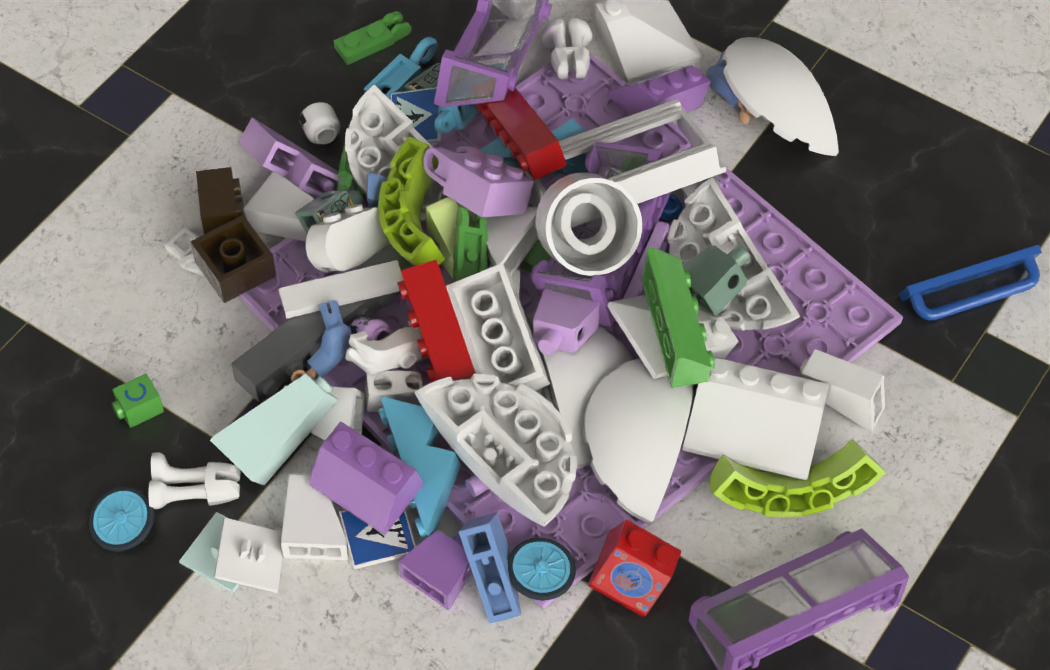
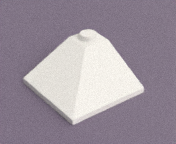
M607 0L595 5L594 26L627 83L702 60V55L668 0Z
M646 295L609 302L607 307L653 379L668 376ZM698 303L699 314H697L699 323H703L706 329L707 351H712L713 357L725 359L739 341L722 316H714Z

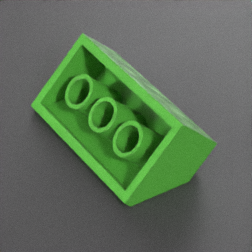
M648 248L643 268L642 284L671 388L708 382L711 369L715 367L712 351H707L705 341L707 340L705 326L703 323H699L697 314H699L696 296H691L689 290L691 287L690 273L688 269H683L680 258L655 248Z

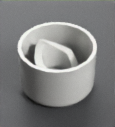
M575 173L559 179L544 193L537 208L536 230L543 248L560 264L578 274L588 276L603 275L620 268L634 254L641 238L642 217L633 196L618 183L593 173ZM581 203L595 205L602 216V225L599 232L594 237L586 240L577 239L571 229L572 212Z

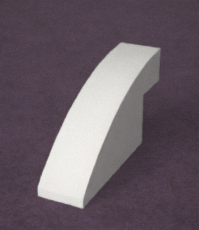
M527 206L525 214L486 217V230H488V241L486 244L490 268L503 263L510 275H513L538 240L536 230L537 207Z

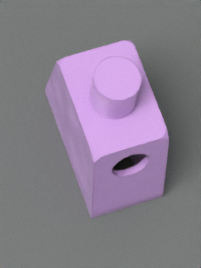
M544 289L533 321V337L535 343L538 344L539 350L546 355H552L556 350L568 353L576 352L599 327L600 303Z

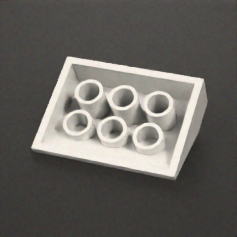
M714 357L715 367L711 369L708 382L698 384L682 450L720 459L724 454L741 465L807 480L829 384Z

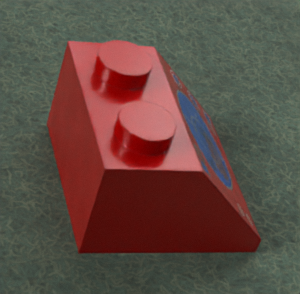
M626 519L609 531L588 586L644 617L671 580L681 550Z

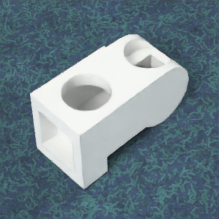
M403 370L384 371L375 375L366 373L364 391L367 412H379L378 409L383 407L382 397L415 405L421 404L415 395V391L423 387L422 375L416 371Z

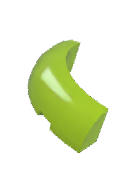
M408 137L390 162L392 169L387 181H383L381 184L378 201L380 224L390 244L408 262L417 266L437 259L438 265H441L446 260L431 237L424 234L421 228L423 201L434 180L425 172L423 164L425 152L430 147L426 143ZM434 154L432 158V165L436 170L438 168L439 161Z
M851 439L835 454L810 466L807 480L751 469L731 460L723 454L711 473L709 485L711 492L715 496L737 509L759 512L767 517H800L834 508V503L844 500L851 495L854 497L858 496L875 484L887 472L857 442Z

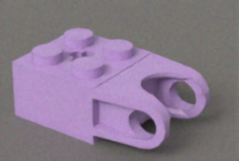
M472 146L458 147L456 153L439 147L429 148L425 152L423 164L428 176L444 187L443 194L480 217H494L526 213L534 180L525 176L523 170L508 166L503 163V158L488 155ZM434 154L438 157L439 161L438 168L436 170L432 165V158Z

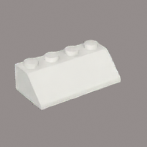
M503 263L446 286L476 374L498 376L500 382L513 386L521 383L534 391L551 385L513 280Z

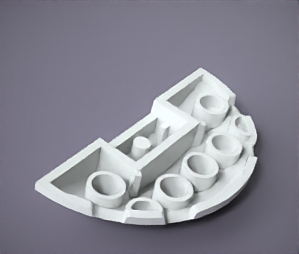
M757 37L740 38L727 47L722 58L727 63L723 70L725 78L733 93L756 118L762 116L767 121L774 124L773 131L790 142L797 138L804 143H809L808 149L810 151L831 156L838 154L837 134L829 105L819 84L802 61L779 44Z
M375 85L367 90L357 102L345 135V151L347 152L350 171L366 195L368 173L388 177L392 169L390 162L408 137L426 143L430 148L433 147L413 128V122ZM435 180L432 181L425 195L421 210V221L427 222V206L448 197L443 194L444 187Z
M711 177L695 189V192L685 200V208L679 218L673 220L668 235V243L670 244L669 254L680 258L683 265L710 246L716 245L728 254L740 244L751 256V259L740 267L747 279V284L718 315L724 318L731 329L742 331L770 329L799 318V313L771 269L768 268L713 177Z
M536 312L526 314L532 335ZM600 325L574 353L556 350L554 354L546 355L538 348L551 384L548 386L554 406L562 415L572 433L571 443L574 455H577V469L589 465L592 460L589 445L583 441V418L591 394L605 376H608L618 366L633 360L626 347Z
M638 358L618 366L608 376H605L594 389L587 403L583 418V441L589 445L592 456L590 466L600 484L608 485L618 497V505L639 520L651 525L669 484L682 445L692 403L694 384L671 388L668 376L653 379L643 361Z
M473 374L471 379L453 381L452 377H447L434 381L415 391V395L425 412L450 447L468 468L505 503L542 526L547 525L561 511L569 498L573 481H575L577 455H574L571 443L572 433L566 421L546 398L521 383L513 386L500 382L498 376L488 374Z

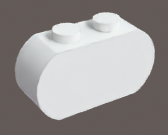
M362 204L351 205L344 208L345 213L340 214V212L325 215L322 217V222L312 225L306 237V252L312 265L322 272L346 271L366 262L390 244L382 230L378 208H363Z

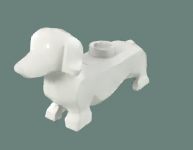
M404 327L379 341H368V334L365 331L352 334L349 339V344L352 348L347 350L345 357L347 361L353 362L371 375L399 367L408 369L415 362L428 359V356L422 358L418 348L417 340L421 339L418 327L414 329L412 327Z

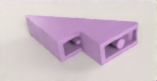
M251 118L239 143L263 167L286 176L298 188L316 197L328 191H338L339 177L337 170L255 118ZM351 185L347 192L353 190L354 186Z

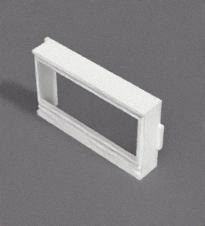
M678 99L559 141L564 158L567 160L592 151L596 141L614 143L676 120L678 128L693 148L608 178L624 187L633 196L637 204L727 172L726 166L718 158L716 146L711 144L683 109ZM528 171L523 173L525 176L534 180ZM539 179L534 180L528 202L530 206L537 208L542 196L546 192ZM590 203L577 205L572 212L571 228L602 217L600 211L595 205Z

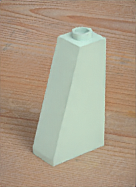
M304 374L215 434L210 441L251 481L265 485L338 399L330 392L333 387L321 376L314 379Z

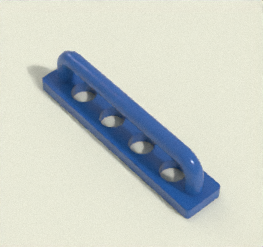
M1035 245L907 286L899 293L901 302L910 300L915 312L922 319L929 321L938 320L1032 289L1036 286L1040 277L1035 258L1042 251L1039 245ZM1024 264L1028 273L1026 279L933 309L926 307L922 298L924 295Z

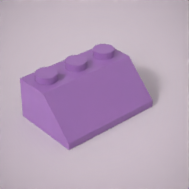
M690 65L664 71L608 91L607 96L629 115L675 99L680 101L681 106L686 112H690L701 107L711 80L703 75L701 70Z
M340 421L320 447L309 485L385 536L424 483L416 469Z

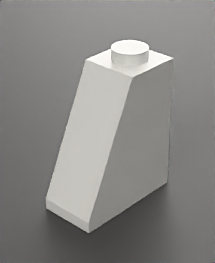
M272 172L245 206L244 212L248 222L256 232L306 241L307 233L295 212L314 200V198L279 173Z
M815 349L810 359L806 358L803 361L799 375L805 379L829 384L825 404L872 432L885 408L884 375Z
M333 387L330 392L338 401L314 427L311 433L326 440L341 421L361 434L365 393L356 388Z
M312 473L289 474L281 537L284 558L348 560L347 539L331 500L309 485Z

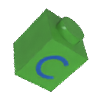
M147 373L112 389L116 399L115 402L111 403L119 420L125 418L130 428L164 412L160 395Z

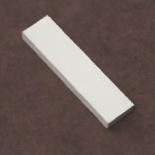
M395 260L278 288L286 319L319 311V306L326 302L327 308H331L329 301L332 300L337 301L339 306L399 292L397 282L402 281L401 270L398 261Z

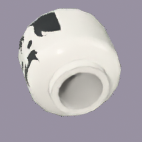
M313 103L307 106L300 115V124L307 139L312 143L328 144L340 132V122L333 107L328 103Z

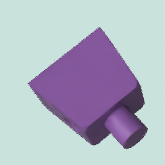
M435 531L399 561L400 577L446 610L452 607L472 574L459 532L452 539L441 531Z

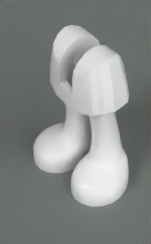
M571 18L568 23L571 47H566L564 21L562 19L551 21L544 27L541 40L546 48L553 50L550 61L556 75L562 80L568 79V72H575L576 79L585 78L590 65L589 51L585 47L590 44L593 38L591 28L586 22L578 18Z
M160 452L152 453V480L149 482V506L154 509H160L167 503L188 499H207L209 506L238 499L240 485L237 482L240 480L241 470L236 465L222 462H209L207 466L197 468H175L167 463L164 454ZM178 483H205L195 486L183 487L167 486L170 484Z

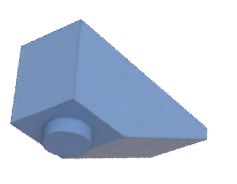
M498 512L467 520L458 532L489 624L520 616L521 609L518 593L510 582L508 572V557L510 555L508 542Z

